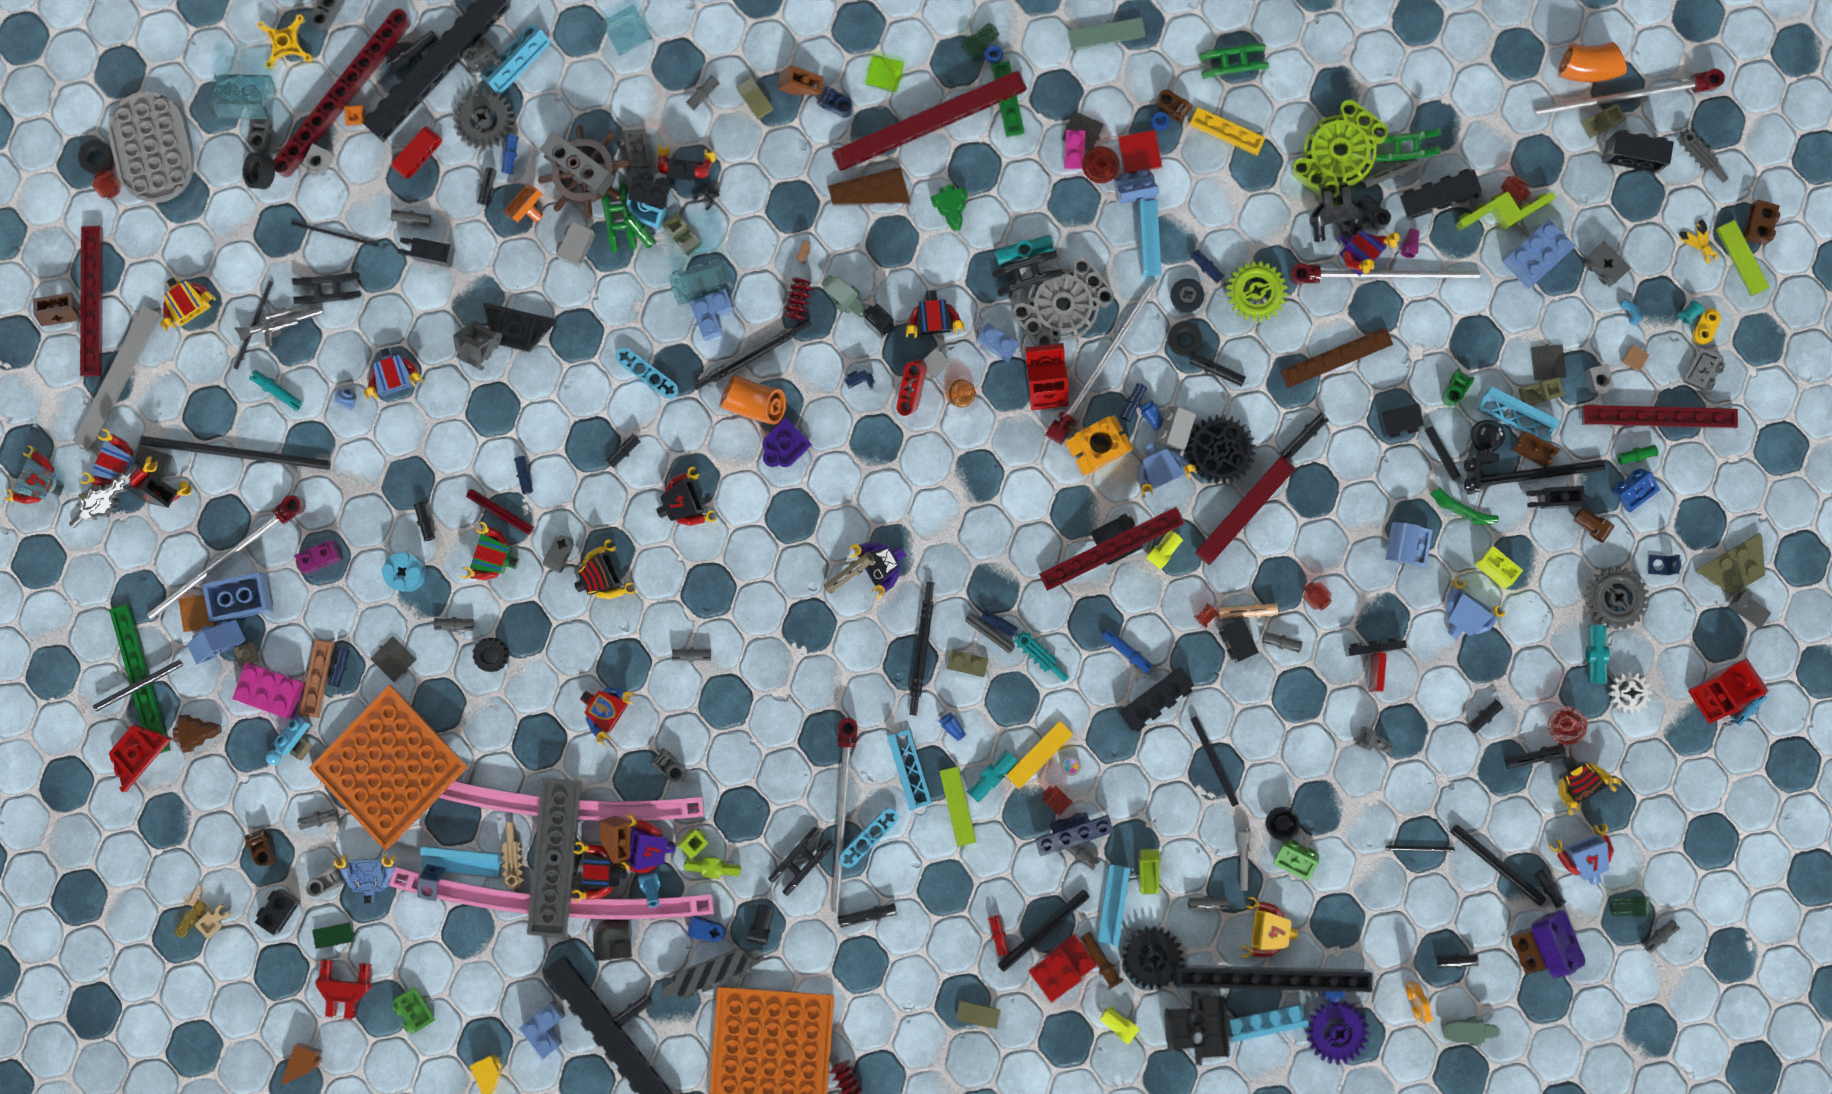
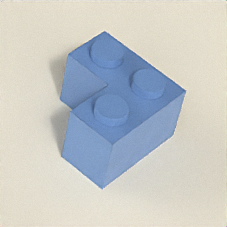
M726 289L691 301L690 304L703 339L708 341L723 335L716 317L734 311Z
M224 620L215 627L208 625L201 628L200 633L193 635V639L187 643V646L197 665L214 659L221 652L238 647L245 641V638L236 620L230 622Z
M554 1001L519 1028L542 1059L562 1044L550 1029L565 1017Z

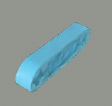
M620 348L616 352V360L620 365L667 399H674L678 396L679 388L672 380L630 349ZM628 352L627 356L633 361L631 367H628L630 362L627 360L621 361L622 357L620 355L622 353L626 354ZM643 363L645 370L642 373L635 372L636 364ZM653 374L659 375V383H650V377ZM664 380L667 381V382H665L664 384H665L666 386H668L669 388H671L672 386H674V387H673V390H674V393H673V394L669 393V394L667 395V394H666V393H667L666 389L663 388V387H661L662 384H663V382H664Z
M891 808L883 809L840 852L838 857L840 864L847 868L853 867L898 821L897 812ZM886 813H893V815L891 816L893 820H887L884 823V825H886L887 827L884 829L883 825H881L877 821L880 819V821L883 822L886 819ZM874 825L880 828V833L877 836L870 834V829ZM860 839H864L867 843L866 848L863 850H858L856 846L857 841ZM853 847L859 855L853 854L851 856L852 861L844 863L845 858L843 856L845 854L849 856L853 852L850 848Z

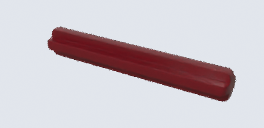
M470 489L467 492L466 497L524 533L530 535L534 530L533 525L477 491Z

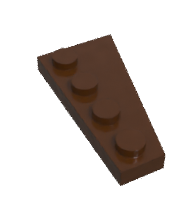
M901 167L828 186L833 206L910 204Z

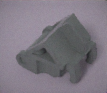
M473 320L469 327L466 326L453 335L455 351L458 352L456 357L483 371L484 366L481 363L484 360H488L492 352L498 349L502 334L498 331L493 332L481 326L478 321ZM477 332L488 338L483 342L479 341L476 338Z

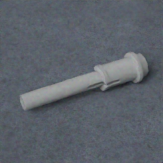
M1238 828L1236 834H1238V851H1240V890L1248 891V852L1251 851L1250 834L1252 832H1250V828Z

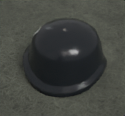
M1482 420L1473 426L1471 440L1477 450H1493L1494 452L1502 446L1505 440V431L1502 425L1494 420Z
M1277 807L1267 815L1265 826L1273 838L1287 841L1297 835L1300 821L1296 812L1291 808Z

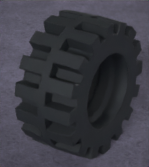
M488 637L482 639L473 649L474 655L472 657L475 661L474 663L483 671L497 672L508 663L509 649L504 642L497 638ZM488 647H495L499 653L498 659L493 663L486 662L483 657V653Z

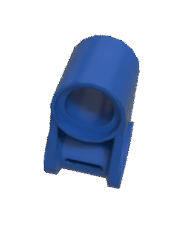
M691 916L687 931L688 937L717 942L726 934V928L721 923L697 916ZM718 928L717 931L720 934L715 937V933L712 930Z

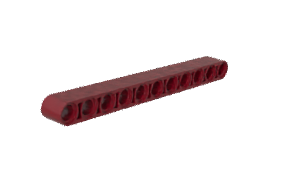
M395 9L389 14L273 161L275 163V171L283 177H290L304 161L311 145H316L343 112L344 106L351 102L411 25V21L404 10ZM400 17H404L401 23H397ZM392 32L390 37L385 38L386 33ZM381 46L378 52H373L375 47ZM364 61H369L366 67H362ZM357 75V79L350 82L351 77ZM346 90L343 96H339L340 91ZM329 105H334L331 111H327ZM322 119V123L315 126L316 121ZM310 134V138L304 141V136ZM294 149H299L296 155H292ZM287 163V167L284 170H280L281 165Z
M1020 71L1012 72L842 146L831 154L838 170H847L999 104L1000 100L1005 101L1025 92L1027 86Z

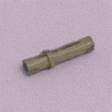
M866 552L856 561L850 562L847 568L824 584L825 590L832 594L855 575H860L863 569L874 562L873 556Z

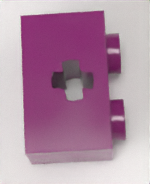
M332 540L294 555L301 573L304 574L313 573L343 560L337 543Z

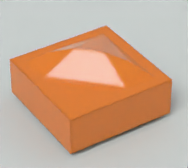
M364 105L344 106L345 125H364Z

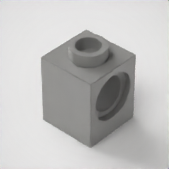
M312 144L302 164L310 174L325 176L334 156L329 151ZM321 158V162L318 165H314V161Z
M937 348L922 360L927 366L925 377H930L932 380L949 365V360Z
M1608 364L1590 368L1584 372L1590 394L1597 392V395L1609 392V388L1614 386ZM1597 376H1599V377L1602 378V380H1603V384H1602V385H1600V384L1597 383V381H1596Z

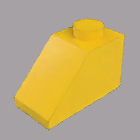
M492 1054L469 1066L481 1094H494L502 1074V1062L499 1057Z

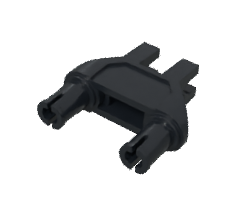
M1339 183V197L1333 198L1332 191H1329L1328 186L1320 187L1321 201L1310 216L1314 241L1320 242V238L1322 242L1326 240L1325 225L1350 220V232L1352 235H1356L1357 231L1363 230L1362 218L1365 216V211L1351 199V188L1347 186V183Z

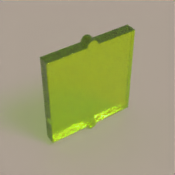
M873 55L870 67L867 68L868 75L865 85L897 93L900 80L903 79L902 72L905 62Z

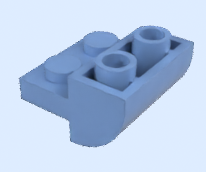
M1139 170L1137 174L1133 175L1123 173L1118 175V178H1114L1119 204L1139 201V198H1144V200L1155 198L1159 194V187L1155 183L1154 175L1151 171Z
M1392 522L1385 560L1426 568L1433 530L1414 524Z

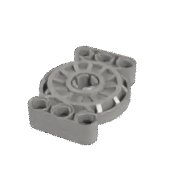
M1077 258L1072 270L1061 269L1063 275L1060 277L1046 280L1042 284L1040 282L1033 284L1028 295L1027 304L1018 303L1014 306L1013 319L1034 346H1041L1039 343L1041 339H1047L1050 344H1053V340L1071 341L1083 336L1092 328L1096 321L1099 306L1108 307L1112 303L1114 298L1112 289L1087 258ZM1078 264H1084L1086 266V270L1079 271L1076 266ZM1092 278L1096 279L1098 285L1091 286L1089 285L1088 280ZM1036 288L1037 291L1035 297L1031 298V295L1034 289ZM1106 293L1109 295L1110 299L1108 301H1102L1100 299V294ZM1057 300H1069L1070 308L1066 311L1059 310L1056 306ZM1018 309H1024L1026 311V315L1024 317H1019L1016 314V311ZM1095 312L1094 318L1090 322L1089 318L1091 316V313ZM1035 324L1038 330L1031 332L1028 330V325ZM1084 326L1086 327L1082 332L1077 333Z

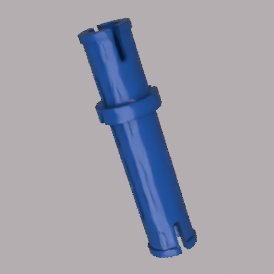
M1110 628L1101 637L1130 660L1129 663H1134L1145 674L1154 666V664L1141 655L1139 650L1133 649L1111 631Z

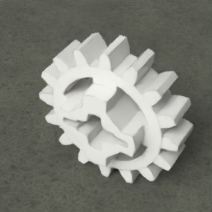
M1626 672V677L1624 674H1619V679H1612L1615 684L1609 685L1612 692H1609L1608 695L1613 697L1609 702L1616 703L1615 709L1621 708V713H1626L1628 710V714H1634V710L1640 713V707H1648L1645 702L1651 701L1648 698V694H1652V691L1647 690L1651 685L1644 683L1645 677L1639 679L1638 673H1634L1632 676L1631 672ZM1627 691L1636 692V694L1633 695L1623 693Z

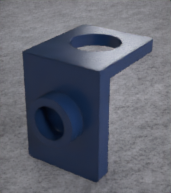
M1649 555L1648 574L1667 576L1679 574L1681 555ZM1657 559L1661 560L1664 564L1663 569L1660 571L1655 570L1653 567V563Z
M429 864L425 866L418 879L417 898L431 901L437 900L438 883L445 873L444 867ZM425 886L430 887L433 893L427 895L423 892L422 888Z

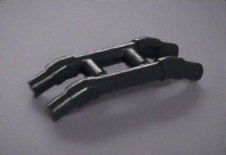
M1056 250L1041 253L993 271L992 275L994 278L1013 272L1015 283L1013 282L998 289V295L1003 296L1018 289L1062 276L1061 269L1040 274L1037 264L1057 258ZM1030 266L1033 277L1023 280L1020 269Z
M359 272L330 276L292 278V285L314 286V296H293V304H315L360 298L361 292L359 290L342 293L340 290V282L359 279L360 274ZM332 283L333 294L322 295L321 284Z
M813 827L768 877L769 881L774 883L787 868L796 875L782 891L786 896L798 886L834 846L828 840L815 855L806 848L820 832L816 827ZM799 854H802L809 861L802 870L793 863Z

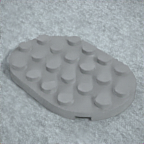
M137 92L124 98L118 104L114 114H111L108 124L109 140L118 178L130 194L142 201L160 203L171 200L185 190L194 171V159L184 116L173 101L156 92Z

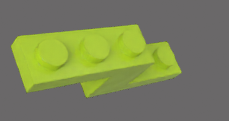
M1553 191L1547 195L1543 192L1535 198L1536 201L1530 204L1527 202L1518 208L1509 192L1503 195L1500 192L1491 198L1492 201L1486 204L1483 202L1475 207L1476 211L1472 214L1466 212L1460 216V221L1456 224V227L1461 231L1492 212L1504 231L1551 203L1557 197Z

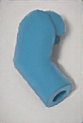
M1624 298L1619 306L1630 312L1629 322L1632 325H1638L1639 321H1642L1643 318L1639 307Z

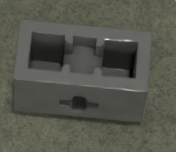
M1605 241L1583 259L1587 269L1595 272L1599 276L1600 282L1608 287L1614 285L1631 269Z

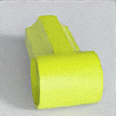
M1173 531L1168 532L1158 546L1156 545L1146 559L1161 570L1170 560L1172 553L1183 539Z
M1110 1006L1099 1018L1102 1023L1112 1029L1128 1045L1140 1030L1128 1018L1125 1019Z

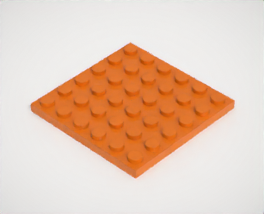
M388 685L309 769L384 850H388L468 768V765L392 685Z
M718 986L709 1094H828L835 995Z

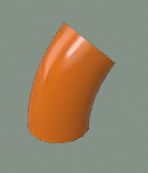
M1612 41L1596 46L1572 43L1562 57L1557 76L1576 82H1602L1625 75L1627 66L1620 48Z
M733 374L724 389L719 407L752 420L774 425L778 424L784 416L786 397L784 392L778 388L758 384Z

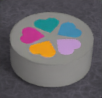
M1069 756L1062 761L1061 768L1066 775L1074 776L1079 773L1081 763L1076 757Z

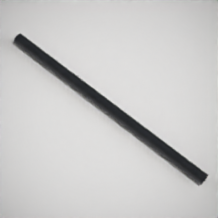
M141 436L140 445L326 470H329L331 466L330 460Z

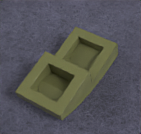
M752 77L736 87L757 120L773 111L771 104Z
M1617 103L1583 120L1581 124L1589 139L1627 119Z
M677 213L662 224L664 229L687 256L702 245L701 241Z
M1559 377L1518 389L1522 402L1530 406L1565 396Z
M961 1000L956 1020L997 1029L1001 1009Z

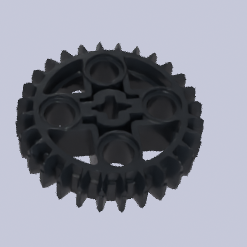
M1218 414L1215 415L1214 420H1212L1211 416H1208L1207 423L1202 419V426L1196 424L1195 428L1197 431L1191 430L1190 434L1193 437L1188 439L1191 444L1186 446L1190 451L1185 452V455H1190L1191 457L1187 462H1193L1197 469V474H1202L1201 480L1208 477L1207 483H1210L1212 479H1214L1215 485L1219 483V480H1221L1222 485H1225L1226 479L1233 483V477L1236 480L1240 479L1239 473L1243 476L1246 475L1244 468L1247 470L1251 469L1248 463H1253L1254 459L1250 458V456L1256 455V452L1251 451L1256 445L1250 444L1254 437L1248 438L1251 431L1245 432L1246 424L1240 427V420L1234 423L1233 416L1229 420H1226V415H1223L1221 420H1219ZM1215 426L1225 427L1219 436L1207 429ZM1226 430H1233L1235 437L1228 438ZM1201 435L1207 436L1209 439L1208 444L1201 443L1199 437ZM1239 436L1244 444V453L1234 447ZM1213 441H1216V443L1211 447V449L1208 448L1213 443ZM1224 445L1223 452L1217 455L1218 448ZM1196 446L1207 453L1202 463H1200L1197 457ZM1234 455L1239 456L1241 464H1234L1232 457ZM1207 461L1214 463V470L1206 468L1205 464ZM1222 463L1233 469V471L1224 474L1216 473Z

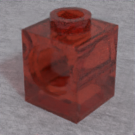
M1049 786L1042 793L1044 796L1042 800L1058 816L1072 803L1057 786L1053 788Z

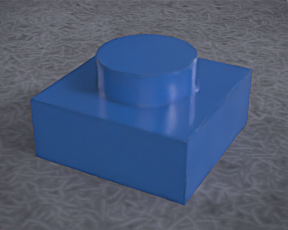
M1322 991V996L1327 998V1001L1339 1002V998L1345 999V992Z

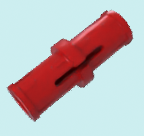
M1000 915L989 917L988 920L992 931L991 939H994L997 956L1009 954L1005 940L1006 932H1003Z

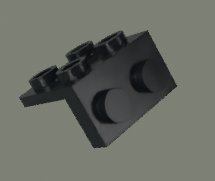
M638 174V176L632 177L628 200L666 208L669 191L675 188L676 184L671 183L672 179L661 177L654 179L652 174Z
M1481 450V452H1476L1467 457V460L1464 461V471H1467L1464 489L1467 491V495L1480 492V465H1491L1498 462L1499 453H1493V450Z
M1125 513L1117 519L1093 530L1091 536L1095 544L1099 545L1136 525L1131 516L1128 517ZM1141 545L1105 564L1111 565L1141 550L1143 546Z

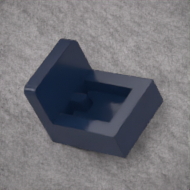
M866 370L859 373L854 371L848 374L847 379H845L848 389L865 381L870 391L874 389L873 384L875 380L871 373L867 374Z

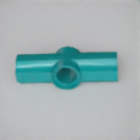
M1050 235L1028 241L1021 240L1016 244L994 249L998 266L1054 251ZM1027 247L1029 252L1021 254L1019 248Z
M1588 625V646L1585 652L1588 663V683L1607 684V663L1610 659V650L1607 646L1606 625Z
M1005 749L992 764L990 763L979 775L980 777L966 792L979 803L991 789H994L1005 777L1004 775L1018 760Z

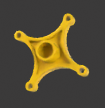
M297 15L295 21L284 29H272L263 22L257 23V27L260 30H264L272 42V54L265 63L266 68L273 69L275 62L286 55H299L307 62L313 61V57L302 50L298 41V29L301 23L305 22L304 16Z

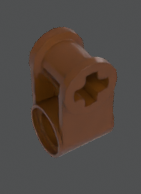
M1171 90L1161 91L1156 99L1157 108L1179 123H1183L1188 111L1193 109V105L1189 101L1176 95ZM1161 97H1167L1170 103H1163Z
M264 827L257 833L245 835L246 845L256 865L270 866L276 861V853L271 844L269 833ZM264 852L268 855V859L265 863L262 861L261 858Z

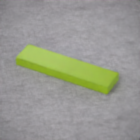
M1731 221L1717 228L1716 231L1750 296L1770 288L1736 221Z
M954 767L941 770V780L957 847L976 843L959 768Z

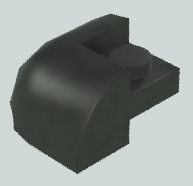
M608 919L597 926L593 936L594 960L602 961L633 957L631 919Z

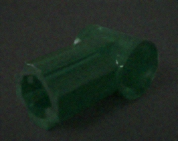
M988 22L975 35H970L962 43L961 47L973 60H976L984 53L986 47L999 36V32L993 24Z
M1648 896L1610 900L1609 908L1612 916L1651 917L1650 897Z

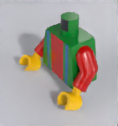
M478 521L483 527L481 530L474 528L481 535L470 568H461L467 570V575H460V577L463 579L471 577L472 579L486 581L497 578L499 574H504L506 567L517 569L519 558L510 556L512 548L508 547V540L500 531L490 526L487 527L484 522Z

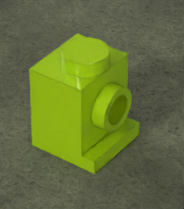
M692 827L675 844L692 860L708 842L704 839L706 835L699 828L695 830ZM694 838V843L689 844V841Z

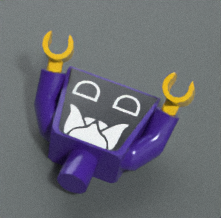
M867 542L860 545L854 544L848 547V550L853 549L855 551V554L851 555L852 558L857 555L860 558L866 552L873 556L874 562L868 565L865 570L875 586L871 593L877 591L879 595L876 599H880L884 593L894 587L900 576V567L897 562L906 557L902 547L892 552L887 545L884 546L882 543Z

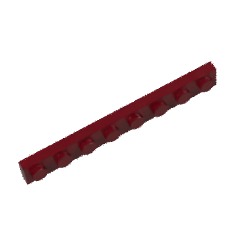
M81 226V377H102L103 227Z
M1583 405L1582 425L1738 428V409Z
M1176 506L1039 573L1046 590L1049 591L1186 523Z

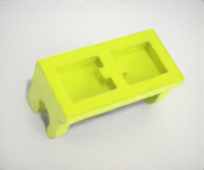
M1494 546L1483 553L1484 556L1474 564L1503 589L1511 586L1523 571Z

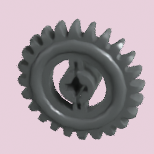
M483 89L482 95H480L478 90H475V96L468 92L469 100L462 97L464 105L457 103L461 110H454V113L459 116L452 118L454 122L458 123L453 126L459 130L456 132L457 136H463L461 141H468V147L474 144L475 149H478L480 145L483 151L487 146L492 150L493 144L499 147L500 140L506 142L504 136L510 134L508 130L514 129L510 125V123L515 122V119L511 118L514 115V111H508L512 105L510 103L506 104L507 99L505 97L501 99L500 93H497L494 97L493 90H490L489 95H487L485 89ZM495 111L498 118L496 127L488 133H481L483 130L492 127V114ZM472 115L474 117V121L477 124L474 129L471 125Z
M1617 566L1615 571L1612 567H1608V572L1602 569L1600 571L1602 576L1599 574L1594 575L1597 581H1589L1593 587L1586 588V590L1591 592V594L1585 595V598L1591 599L1590 602L1586 603V606H1593L1589 613L1596 612L1593 619L1601 618L1599 624L1603 625L1607 622V628H1611L1614 624V629L1617 630L1621 624L1622 628L1626 629L1627 622L1630 626H1634V620L1639 622L1641 620L1639 615H1645L1642 609L1648 608V605L1644 603L1650 600L1649 597L1645 596L1649 590H1643L1646 583H1640L1641 576L1635 578V571L1628 574L1627 567L1623 571L1620 566ZM1612 584H1621L1628 588L1631 594L1630 604L1627 602L1628 595L1626 591L1615 589ZM1605 599H1606V602H1607V604H1608L1609 606H1611V607H1618V606H1620L1624 611H1622V612H1616V611L1611 610V609L1606 605Z

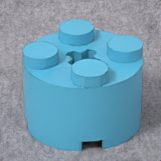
M405 552L395 553L385 561L382 567L383 578L392 589L401 592H412L424 583L425 565L421 559ZM403 569H406V576L402 575Z

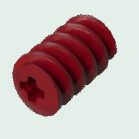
M793 277L792 281L795 284L790 285L792 290L788 292L790 298L785 300V303L789 306L783 307L786 313H782V315L796 320H805L801 312L808 311L803 305L810 304L805 299L812 298L807 292L814 291V288L810 286L811 282Z
M851 1059L834 1065L833 1069L829 1071V1074H836L832 1081H839L835 1089L841 1088L842 1091L838 1094H860L863 1091L861 1087L856 1088L860 1084L859 1080H853L857 1074L850 1073L854 1069L852 1065H848Z

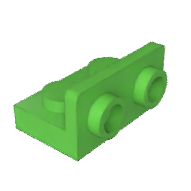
M1290 839L1282 841V846L1274 858L1273 864L1309 881L1319 863V854L1313 848H1306L1296 840Z
M416 987L392 1001L394 1013L397 1016L400 1015L403 1020V1028L407 1033L410 1032L411 1035L435 1021Z

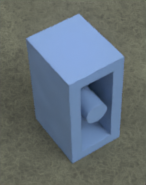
M989 323L986 324L977 338L978 344L1009 363L1020 344Z

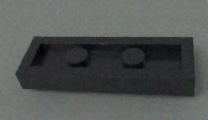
M1399 637L1388 639V643H1381L1380 640L1369 641L1367 646H1362L1361 643L1350 644V648L1345 649V655L1347 657L1407 648L1406 640L1400 641Z

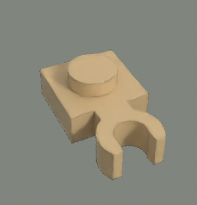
M224 904L216 907L215 914L209 911L194 924L206 939L211 938L224 926L221 922L222 919H227L231 916V912H227L225 915L221 913V909L225 906Z

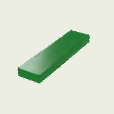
M1010 61L991 64L994 80L1012 73ZM1017 96L1005 101L1000 100L999 107L1006 138L1024 135L1025 132Z

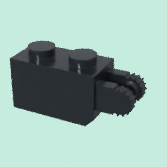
M400 237L402 244L412 246L410 251L398 249L397 254L411 257L419 262L452 268L455 249L451 244L415 237L413 239Z
M878 303L874 307L870 305L864 312L865 325L880 339L894 327V319Z
M1584 486L1548 487L1541 490L1526 491V495L1529 497H1540V502L1527 503V508L1554 509L1585 505Z

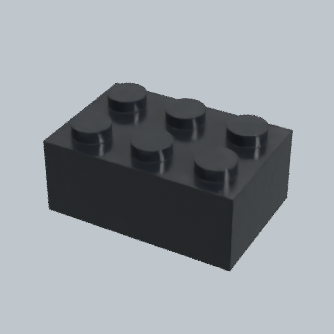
M1619 130L1606 140L1602 163L1659 173L1671 163L1674 141H1669L1666 137L1653 138L1645 133L1631 134L1628 130Z

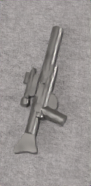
M283 307L278 309L276 313L264 315L266 321L273 318V321L249 328L235 327L234 329L239 334L241 341H244L251 334L263 332L265 334L266 346H274L273 338L281 335V329L298 325L301 320L322 315L324 311L322 307L288 316L291 310Z

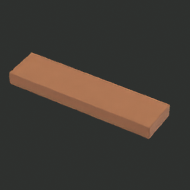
M314 640L299 715L320 718L335 647L334 642Z

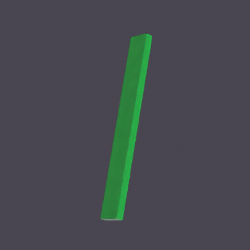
M125 604L109 609L129 683L132 685L150 674L130 604ZM150 683L132 693L141 726L167 736L153 685ZM169 743L160 752V754L171 751Z

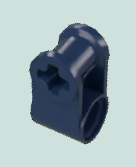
M829 86L824 87L825 91L821 99L817 100V105L840 117H850L854 111L851 99ZM843 104H848L849 108L846 110H841L840 106Z

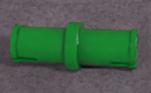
M633 213L627 214L628 219L624 217L623 221L631 228L633 235L638 237L647 249L653 246L651 243L655 245L656 240L647 231V227L641 224Z
M1655 444L1643 448L1635 447L1631 451L1618 453L1617 461L1619 465L1634 461L1638 463L1643 459L1658 456V448Z

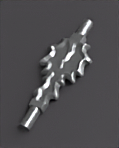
M135 463L129 470L122 472L118 477L114 476L111 484H105L104 488L99 485L98 489H94L91 485L86 494H79L81 503L76 505L80 511L69 522V525L75 528L83 520L86 521L90 517L94 520H97L98 516L110 517L109 512L118 509L116 504L120 503L119 500L114 498L119 496V492L128 490L125 485L129 484L130 477L140 466Z

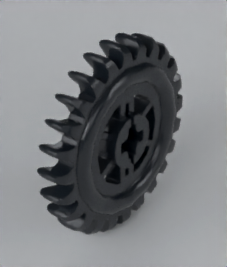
M1153 925L1151 931H1149L1147 926H1145L1144 932L1137 929V936L1131 933L1132 941L1125 940L1129 946L1122 947L1127 952L1121 955L1122 958L1126 959L1121 965L1128 966L1124 973L1131 972L1129 980L1136 978L1135 985L1142 982L1143 989H1145L1147 984H1149L1151 991L1154 985L1161 990V983L1168 987L1167 980L1173 982L1174 965H1180L1179 962L1185 961L1184 958L1179 957L1180 954L1184 953V950L1177 949L1182 943H1174L1177 936L1170 938V930L1163 934V927L1159 931L1156 930L1155 925ZM1153 943L1161 945L1162 948L1159 951L1154 949ZM1146 945L1147 951L1141 953L1140 950ZM1164 949L1167 954V961L1163 960L1161 955ZM1152 952L1155 956H1158L1154 964L1151 960H1148V958H1151ZM1139 955L1144 956L1145 963L1142 966L1139 963ZM1161 963H1165V966L1161 970H1159L1158 967L1161 965ZM1148 965L1151 967L1152 972L1146 971L1143 968Z

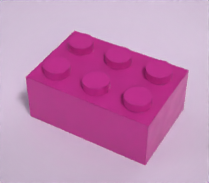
M246 662L232 699L283 718L292 719L306 682L254 663Z

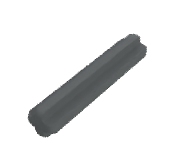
M970 613L966 617L965 621L1004 651L1007 653L1013 651L1015 648L1013 643L974 614Z

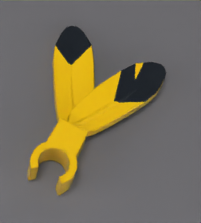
M1699 220L1696 226L1697 237L1685 231L1679 232L1678 235L1684 243L1701 250L1705 262L1709 264L1711 260L1708 255H1712L1714 260H1716L1718 254L1708 245V228L1705 221Z

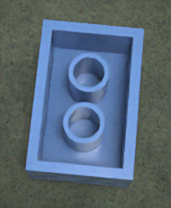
M1548 219L1502 262L1529 289L1565 257L1575 245Z
M257 572L202 584L209 622L219 623L224 620L230 621L273 611L265 573Z

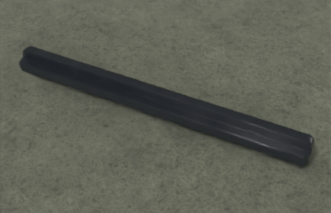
M1454 825L1451 828L1450 833L1532 901L1540 906L1546 901L1544 895L1459 825Z
M1082 889L997 964L1001 971L1005 972L1088 900L1090 895L1087 891Z

